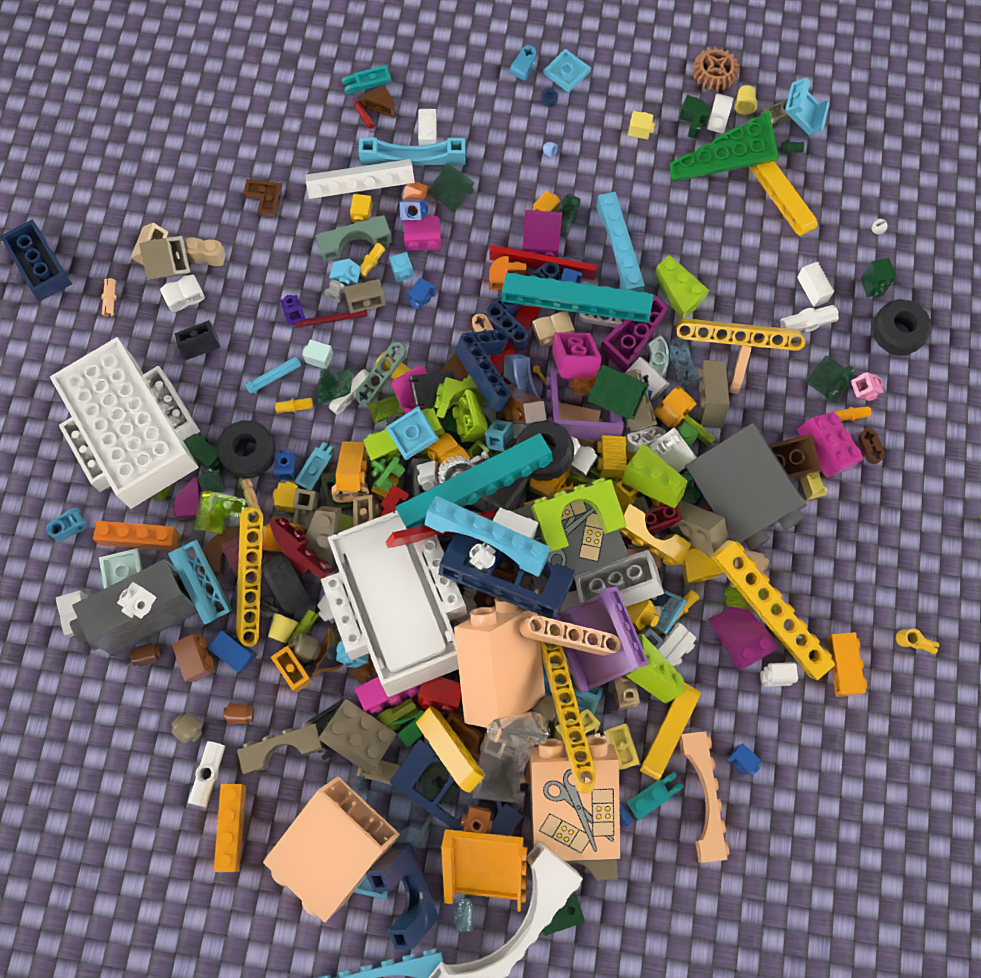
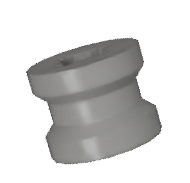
M331 280L329 283L330 287L325 290L324 295L338 303L342 299L341 295L345 293V286L339 281Z

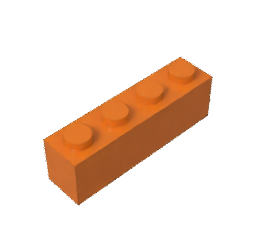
M96 521L93 540L100 546L174 551L177 549L180 533L175 527Z

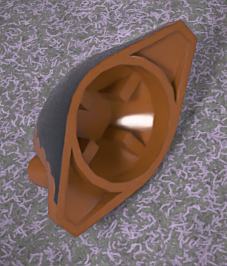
M331 627L326 632L321 644V650L314 661L309 677H315L321 672L338 670L344 664L336 661V649L341 640L335 637L334 630Z

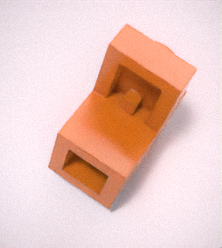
M509 256L500 257L495 260L489 271V290H502L506 273H517L526 276V264L521 262L508 263Z

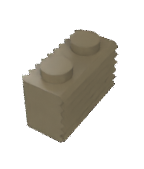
M380 279L344 287L349 310L352 314L353 312L356 313L357 311L360 312L386 305Z

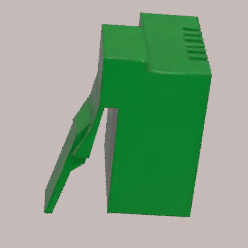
M420 710L414 716L402 719L387 727L402 724L414 718L396 733L404 745L409 747L423 735L416 722L424 712Z

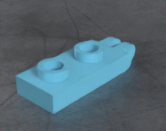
M325 442L321 444L320 448L315 447L294 482L297 486L309 491L315 489L321 479V474H324L333 459L331 454L334 450L333 446L330 445L326 451L327 443Z

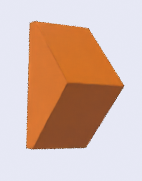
M418 182L410 183L405 186L403 199L425 198L429 186ZM412 205V210L418 213L417 208Z

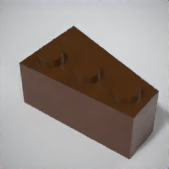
M514 384L506 385L510 390V397L504 410L496 411L497 420L513 424H526L546 420L544 401L533 394H526L525 390L517 389Z

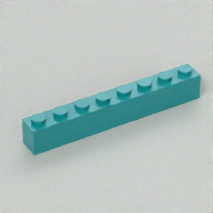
M506 273L502 289V302L649 323L653 294L643 291L635 292L628 289H614L608 286L600 287L593 286L592 284L574 283L572 281H558L553 278L544 279L537 276H523L517 273Z
M539 433L395 508L406 529L424 526L427 510L436 496L460 507L472 505L479 498L485 495H492L497 489L511 485L516 479L529 476L534 470L548 466L553 461L552 452Z

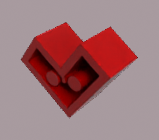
M442 677L422 683L418 694V707L424 712L432 706L437 710L441 708V711L445 713L454 711L458 713L462 700L461 684Z

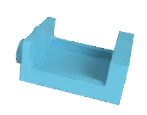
M806 77L791 84L785 112L808 135L823 131L829 102L826 100L819 103L808 92L810 80Z

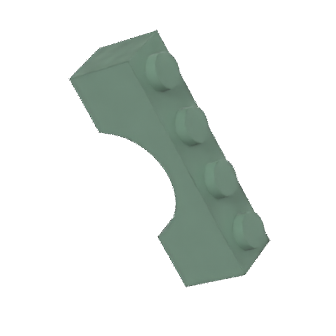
M384 215L375 216L366 221H358L349 226H340L335 230L324 231L315 235L323 262L340 258L344 246L353 240H366L373 246L376 243L384 245L392 242L391 233Z

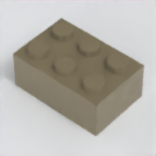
M345 699L318 739L370 774L376 768L397 734L348 699Z

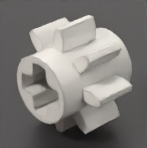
M483 543V545L476 544L470 551V557H472L470 563L479 570H482L483 567L485 569L490 568L496 559L493 555L495 550L486 543Z

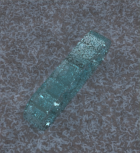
M674 337L669 345L670 354L680 385L689 389L695 385L697 374L686 340ZM675 343H678V345H682L680 348V354H678V347H674ZM686 359L688 365L680 366L678 360ZM687 370L688 378H692L691 382H688V380H684L686 377Z

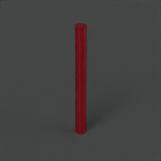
M367 310L353 312V314L345 312L307 318L294 324L295 328L367 317L368 315Z

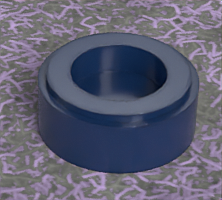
M545 89L541 93V103L544 106L552 107L557 104L558 93L555 90Z

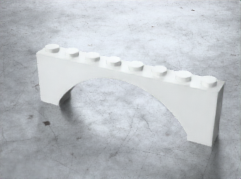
M539 841L526 858L532 871V897L527 915L516 934L499 950L479 960L448 965L441 962L429 978H506L513 965L522 959L530 944L537 940L542 929L550 924L558 909L565 905L570 894L578 889L582 877L573 867Z

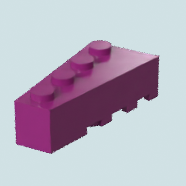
M654 295L649 323L625 320L602 340L600 350L625 373L633 365L665 318L668 307Z

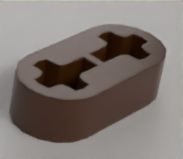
M870 428L864 429L858 437L859 444L867 462L878 464L885 456L884 449L876 431ZM867 435L868 437L871 436L872 439L869 441V439H865L864 437ZM874 452V454L878 453L879 456L876 458L871 456V454Z

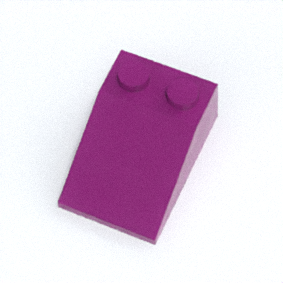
M525 210L522 251L558 257L562 212Z
M742 601L708 619V622L739 671L778 649L769 632Z

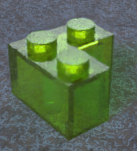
M213 491L201 492L194 530L211 534H222L225 517L240 518L247 499Z

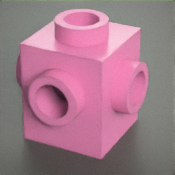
M867 372L851 380L857 398L871 401L876 399L877 395L884 393L882 389L883 382L877 375Z

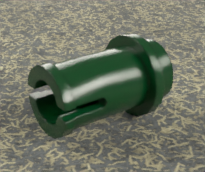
M785 140L781 143V152H784V154L788 152L803 153L804 142H789V140Z

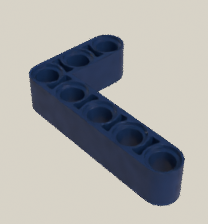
M547 262L529 276L559 280V266L557 263ZM501 296L488 306V320L495 330H503L508 334L509 339L507 342L518 351L524 350L528 345V334L526 329L513 317L524 305L502 302Z
M503 330L463 333L457 344L456 354L488 406L494 411H503L510 397V390L488 356L503 353L509 339L508 334Z

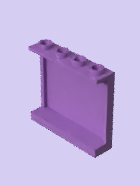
M617 587L606 588L600 591L601 594L558 614L556 618L558 621L614 634L621 642L618 652L605 656L562 646L567 659V665L572 671L575 685L580 693L592 690L649 664ZM569 632L568 636L572 640V634ZM587 637L588 643L591 644L590 638Z

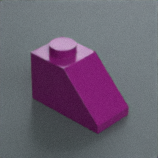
M193 477L175 497V504H173L172 509L174 516L180 522L204 519L202 482L198 477Z

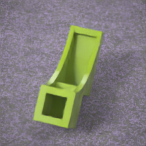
M470 375L467 378H463L462 382L446 377L444 383L439 384L437 395L440 396H437L434 406L437 408L436 416L444 418L446 411L459 401L466 390H471L481 399L482 403H485L484 397Z

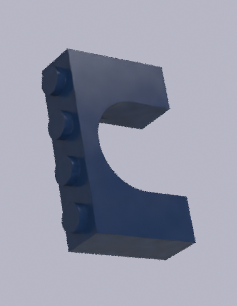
M394 843L366 871L373 892H391L400 881L403 882L406 891L405 908L388 932L395 950H413L436 923L439 916L412 843Z

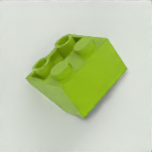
M466 390L452 411L453 417L457 422V433L460 435L461 442L483 441L486 438L485 432L488 429V424L482 402L471 390Z

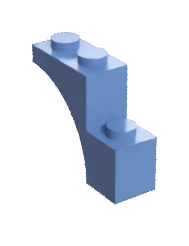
M522 354L505 355L504 378L511 380L510 382L516 385L517 389H523L526 394H533L540 398L532 381L530 358ZM544 402L545 411H547V403Z

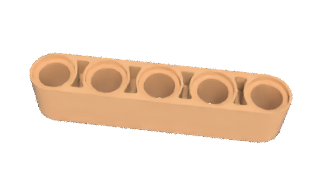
M542 616L529 617L522 620L519 625L521 634L527 638L593 654L609 655L618 652L621 646L620 639L614 634ZM530 622L534 625V631L530 627ZM550 627L553 629V635L550 634ZM569 632L572 634V640L568 636ZM587 637L590 638L591 644L588 643Z

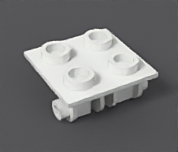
M675 427L648 446L649 449L677 472L684 469L685 465L697 458Z

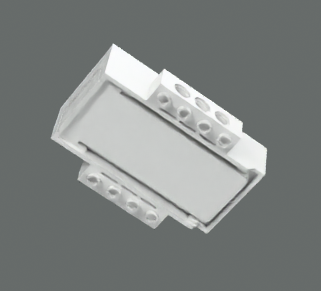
M118 337L50 376L72 416L70 419L59 424V427L88 480L99 492L111 486L115 495L132 509L199 468L184 440L193 434H197L200 430L160 366L143 374L134 357Z
M397 511L342 531L338 535L335 534L327 537L340 572L321 579L346 653L350 660L370 653L381 685L388 697L459 669L456 638L449 621L467 614L465 603L456 582L438 575L439 565L444 552L437 535L419 542L387 548L385 542L392 532L406 529Z

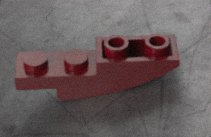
M665 504L644 512L645 525L652 536L668 529L683 519L678 506L674 509ZM621 536L624 545H633L630 538Z
M281 516L270 519L269 524L276 542L288 560L303 575L312 572L319 579H323L336 572L327 561L320 559L314 550L306 547L310 540L305 537L301 530L294 528L288 519Z

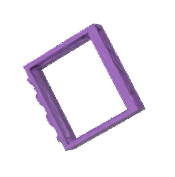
M551 369L550 376L546 377V388H549L546 393V401H549L547 404V415H550L548 421L558 423L568 431L570 436L580 439L601 440L602 435L621 436L623 431L622 416L610 411L611 423L559 420L557 386L591 388V386L595 385L597 379L561 378L558 370Z

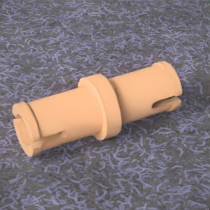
M111 278L104 279V293L101 295L103 300L101 314L106 317L114 316V302L117 298L115 295L116 280Z

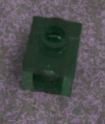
M213 467L201 470L202 474L197 477L205 498L226 491L219 469L213 470Z

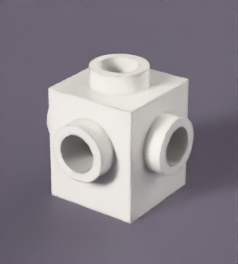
M132 582L129 588L121 593L118 604L124 607L121 611L132 618L136 615L142 619L150 611L151 605L157 597Z

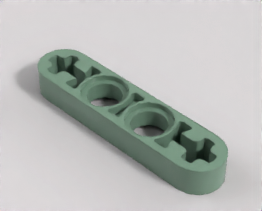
M394 342L388 347L357 390L355 397L359 403L368 405L373 402L406 357L407 348L404 344ZM396 347H397V348H400V351H401V354H400V355H399V354H396V355H395L396 351H395L394 349H395ZM389 355L392 356V357L394 356V359H396V362H395L393 359L388 358V356H389ZM385 361L391 363L389 371L383 370L382 365ZM374 376L380 378L378 386L372 385L371 381ZM367 385H368L371 389H374V392H373V391H370L369 388H367ZM362 393H367L368 399H363Z

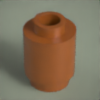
M228 703V706L224 707L223 719L227 720V724H248V722H253L254 706L248 703Z

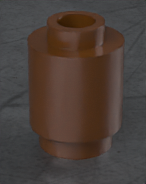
M155 642L130 650L133 666L138 665L141 667L159 662V657H162L161 647L159 645L156 646Z

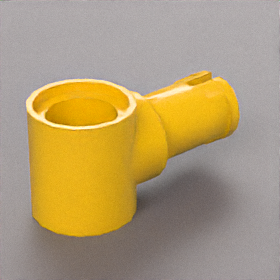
M903 629L896 634V641L901 647L922 649L931 654H936L938 651L935 647H939V643L924 638L917 629Z

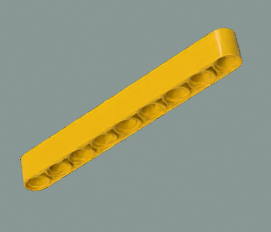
M550 627V634L553 635V629ZM540 641L541 654L575 787L580 793L588 794L594 790L596 772L563 649L560 645ZM561 681L564 684H557L556 682ZM561 700H568L569 702L563 703ZM566 719H573L574 722H567ZM571 738H578L580 741H578V742H573V741L570 740V739H571ZM581 757L584 758L585 761L579 762L576 760V758ZM586 777L589 778L591 781L583 782L581 778Z

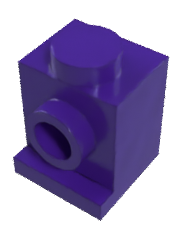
M287 295L284 299L280 300L288 325L306 319L297 295ZM298 310H299V312H300V313H298V314L289 316V313H292V312H295V311H298Z

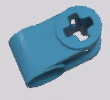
M526 45L522 48L517 58L513 61L509 74L524 81L527 80L536 62V49L533 46Z
M76 507L50 521L46 530L53 539L62 542L86 529L88 522L83 520L80 515V509ZM62 527V530L55 534L56 529Z

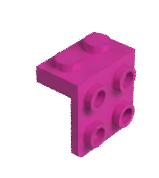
M431 216L425 217L422 220H404L405 251L441 249L439 217Z
M422 365L415 367L392 381V387L404 414L417 408L414 405L410 385L415 382H410L409 377L427 374L425 367Z

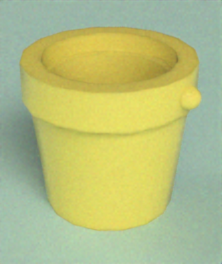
M746 85L738 90L735 111L741 115H750L757 109V100L754 87Z
M275 613L268 636L287 643L299 622Z

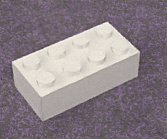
M649 549L574 576L580 603L601 594L600 591L612 587L618 588L625 607L664 594L657 566Z

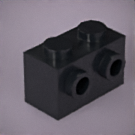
M210 320L174 333L177 346L186 360L221 347L218 335Z

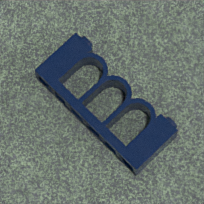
M455 533L440 562L438 575L556 620L572 584L575 570L557 563L553 567L547 560L541 574L546 577L548 582L542 595L520 587L524 577L529 574V572L520 569L514 584L493 577L497 567L503 562H512L519 568L520 565L492 545L490 546L495 550L493 555L496 559L487 573L466 566L470 559L471 549L476 544L483 545L486 542L465 534Z
M426 738L424 741L418 740L389 781L390 784L455 831H463V826H460L463 813L467 814L469 804L474 805L482 797H489L497 804V811L491 819L493 820L491 831L486 834L510 836L523 817L522 813L519 812L521 808L511 801L508 804L504 801L501 805L495 793L488 790L478 792L477 786L473 789L471 798L457 818L453 817L437 805L447 789L455 781L450 772L447 781L433 800H430L415 789L413 785L426 767L433 762H442Z

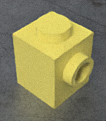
M633 111L628 136L648 140L649 133L654 131L653 115L646 112Z

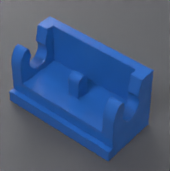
M221 631L208 647L209 650L238 673L242 670L245 671L258 656L248 646L238 641L229 631Z

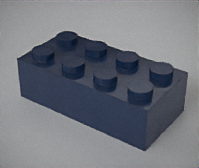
M33 219L0 236L30 290L39 302L72 285Z

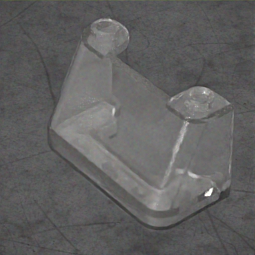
M526 712L497 718L492 723H489L487 737L477 761L485 776L471 791L473 798L522 803L524 792H520V784L525 782L523 774L533 746L545 743L548 737V732L540 713Z

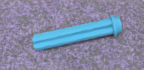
M294 357L256 379L248 380L245 387L250 394H256L255 391L299 368L301 363L297 357Z

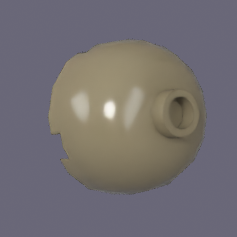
M547 695L537 705L532 707L534 712L533 723L541 733L551 738V733L554 735V727L559 725L553 697L552 695ZM561 700L563 703L569 702L568 700Z

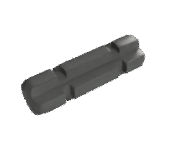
M251 591L246 593V601L252 598L253 594ZM260 597V610L265 613L268 612L272 617L275 613L279 614V607Z

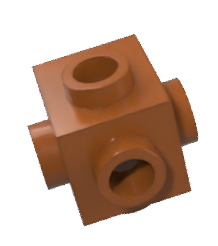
M469 804L467 814L463 813L460 826H463V831L490 833L493 820H489L491 810ZM475 821L480 822L478 825L473 824Z

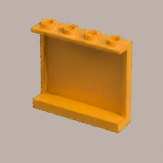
M445 830L441 847L444 903L453 904L455 893L517 900V911L521 912V905L526 903L527 890H525L527 876H524L527 871V862H525L527 847H523V837Z

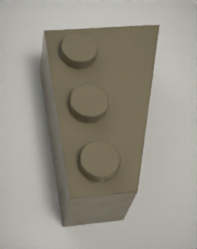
M703 360L702 367L698 368L697 375L698 379H700V425L702 424V427L723 428L729 408L726 361Z
M682 500L679 501L677 506L683 519L669 527V529L710 557L729 540L725 518Z
M322 506L316 510L305 537L310 540L306 547L314 550L320 559L327 561L331 568L334 569L337 563L327 537L340 533L342 508Z

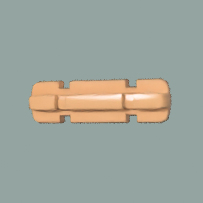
M245 479L241 481L247 505L260 510L251 480ZM251 511L250 514L255 516V512Z

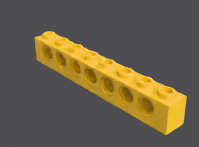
M728 540L710 557L806 674L818 681L835 665L831 660L832 655L826 649L821 648L819 645L820 641L814 634H810L807 631L806 623L794 615L795 610L788 603L785 604L781 599L782 594L775 587L772 588L768 583L770 581L763 572L760 573L757 570L756 562L744 554L743 546L737 541ZM737 557L739 559V565L735 568L733 566V560ZM748 573L752 575V580L749 583L746 582V575ZM763 588L764 596L760 599L758 592ZM773 604H776L777 610L772 614L771 607ZM788 619L789 626L785 629L784 622ZM798 635H801L802 640L797 644L796 638ZM813 650L814 656L812 659H809V653Z

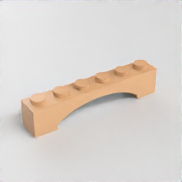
M706 731L681 734L679 738L682 757L686 756L695 768L705 796L706 815L704 829L700 840L695 841L698 862L727 860L729 846L727 842H724L723 833H726L724 821L720 818L722 804L721 800L717 799L716 794L719 787L717 778L713 776L715 762L714 758L710 757L709 749L712 747L710 736H707Z

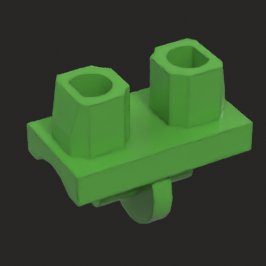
M396 456L392 458L385 468L383 466L387 461L383 458L379 463L375 461L371 463V466L374 468L371 475L376 477L378 473H381L373 483V488H380L388 493L391 486L395 485L387 477L392 473L397 478H400L405 471V468L398 463L399 458Z

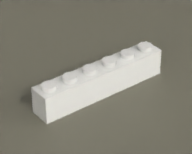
M410 159L306 175L309 199L415 183Z

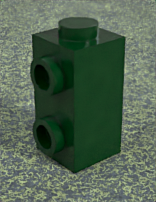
M200 433L186 438L184 443L194 460L212 473L215 469L221 468L222 463L217 454V445L213 444L211 446L207 443L208 439Z

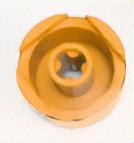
M677 385L653 413L668 428L673 429L697 403Z

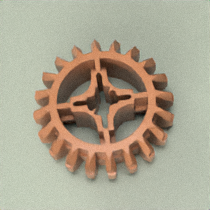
M716 47L713 50L710 48L706 51L702 50L693 63L692 72L694 80H698V85L702 84L703 89L709 88V92L712 89H715L716 92L719 89L724 91L725 88H729L731 84L735 83L739 74V64H737L734 54H729L728 50L723 51L722 48L717 50Z

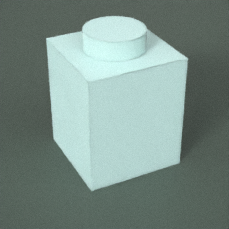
M310 340L308 345H305L302 355L307 364L327 370L333 351L330 345Z

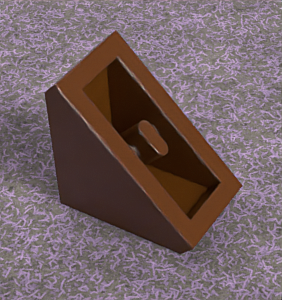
M386 86L362 95L364 108L392 118L396 117L395 104Z

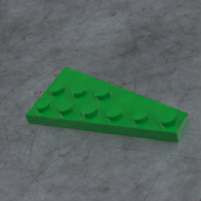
M765 111L763 115L750 119L748 123L740 127L737 126L713 139V142L707 145L704 144L698 150L690 154L687 153L669 163L672 182L778 161L779 156L770 111Z

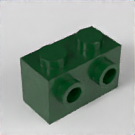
M890 258L871 261L862 275L861 281L867 297L874 296L878 298L883 296L895 280L896 270L892 267Z
M570 894L565 905L554 914L550 924L542 929L544 936L585 922L578 897H572Z

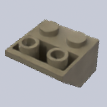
M182 236L139 243L147 280L177 277L190 273Z

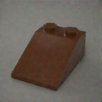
M812 434L769 444L792 482L821 472Z

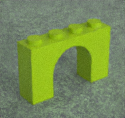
M604 478L592 482L593 485L586 487L585 484L574 487V492L568 494L566 491L554 494L555 498L547 500L546 497L535 500V504L531 506L535 521L538 522V530L544 545L551 547L550 552L569 546L562 527L561 515L566 505L571 502L582 501L591 505L598 515L604 534L627 526L611 479L607 481Z

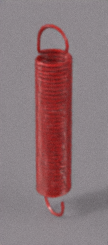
M360 100L353 103L367 128H374L375 124Z

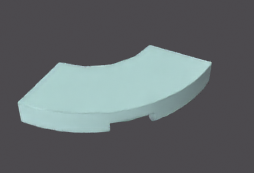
M660 334L647 343L646 348L650 356L649 364L663 377L668 366L669 350L666 341Z

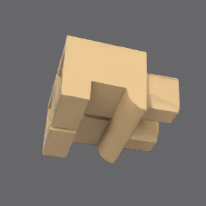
M626 675L612 680L617 710L638 707L640 700L636 683Z

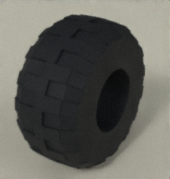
M898 299L888 302L875 316L872 324L873 337L877 344L886 352L899 356L909 355L919 350L925 344L931 334L932 324L928 313L922 306L910 300ZM894 322L905 325L909 333L898 330Z
M241 420L233 423L224 429L218 439L217 454L223 467L236 477L247 479L257 477L265 473L274 462L276 453L274 438L264 425L256 421ZM252 442L257 444L256 449L249 456L237 455L239 447L244 443Z
M550 421L535 422L525 427L518 435L515 446L540 433L546 444L555 448L552 452L553 461L544 468L534 470L528 477L539 481H549L559 478L568 471L574 460V444L568 431L558 423Z
M279 553L264 561L261 570L285 613H294L308 605L310 597L285 554Z

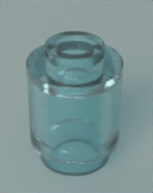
M461 898L459 903H455L454 925H456V931H473V926L476 925V903H472V899Z

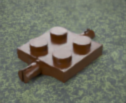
M455 711L449 713L446 720L473 759L481 766L485 765L487 758L479 753V746L484 735L471 724H466L464 718Z

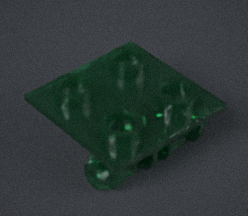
M447 163L428 193L455 212L466 195L473 193L474 188L472 187L475 182Z
M826 355L805 383L836 404L851 385V380L857 376L854 375L855 369L853 366L849 365L844 368Z
M354 367L332 375L328 369L320 371L318 388L316 390L318 406L350 394Z

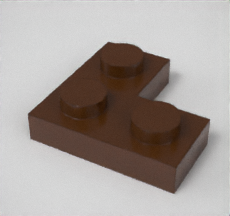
M246 179L243 195L244 198L260 200L257 210L258 216L276 218L282 184Z

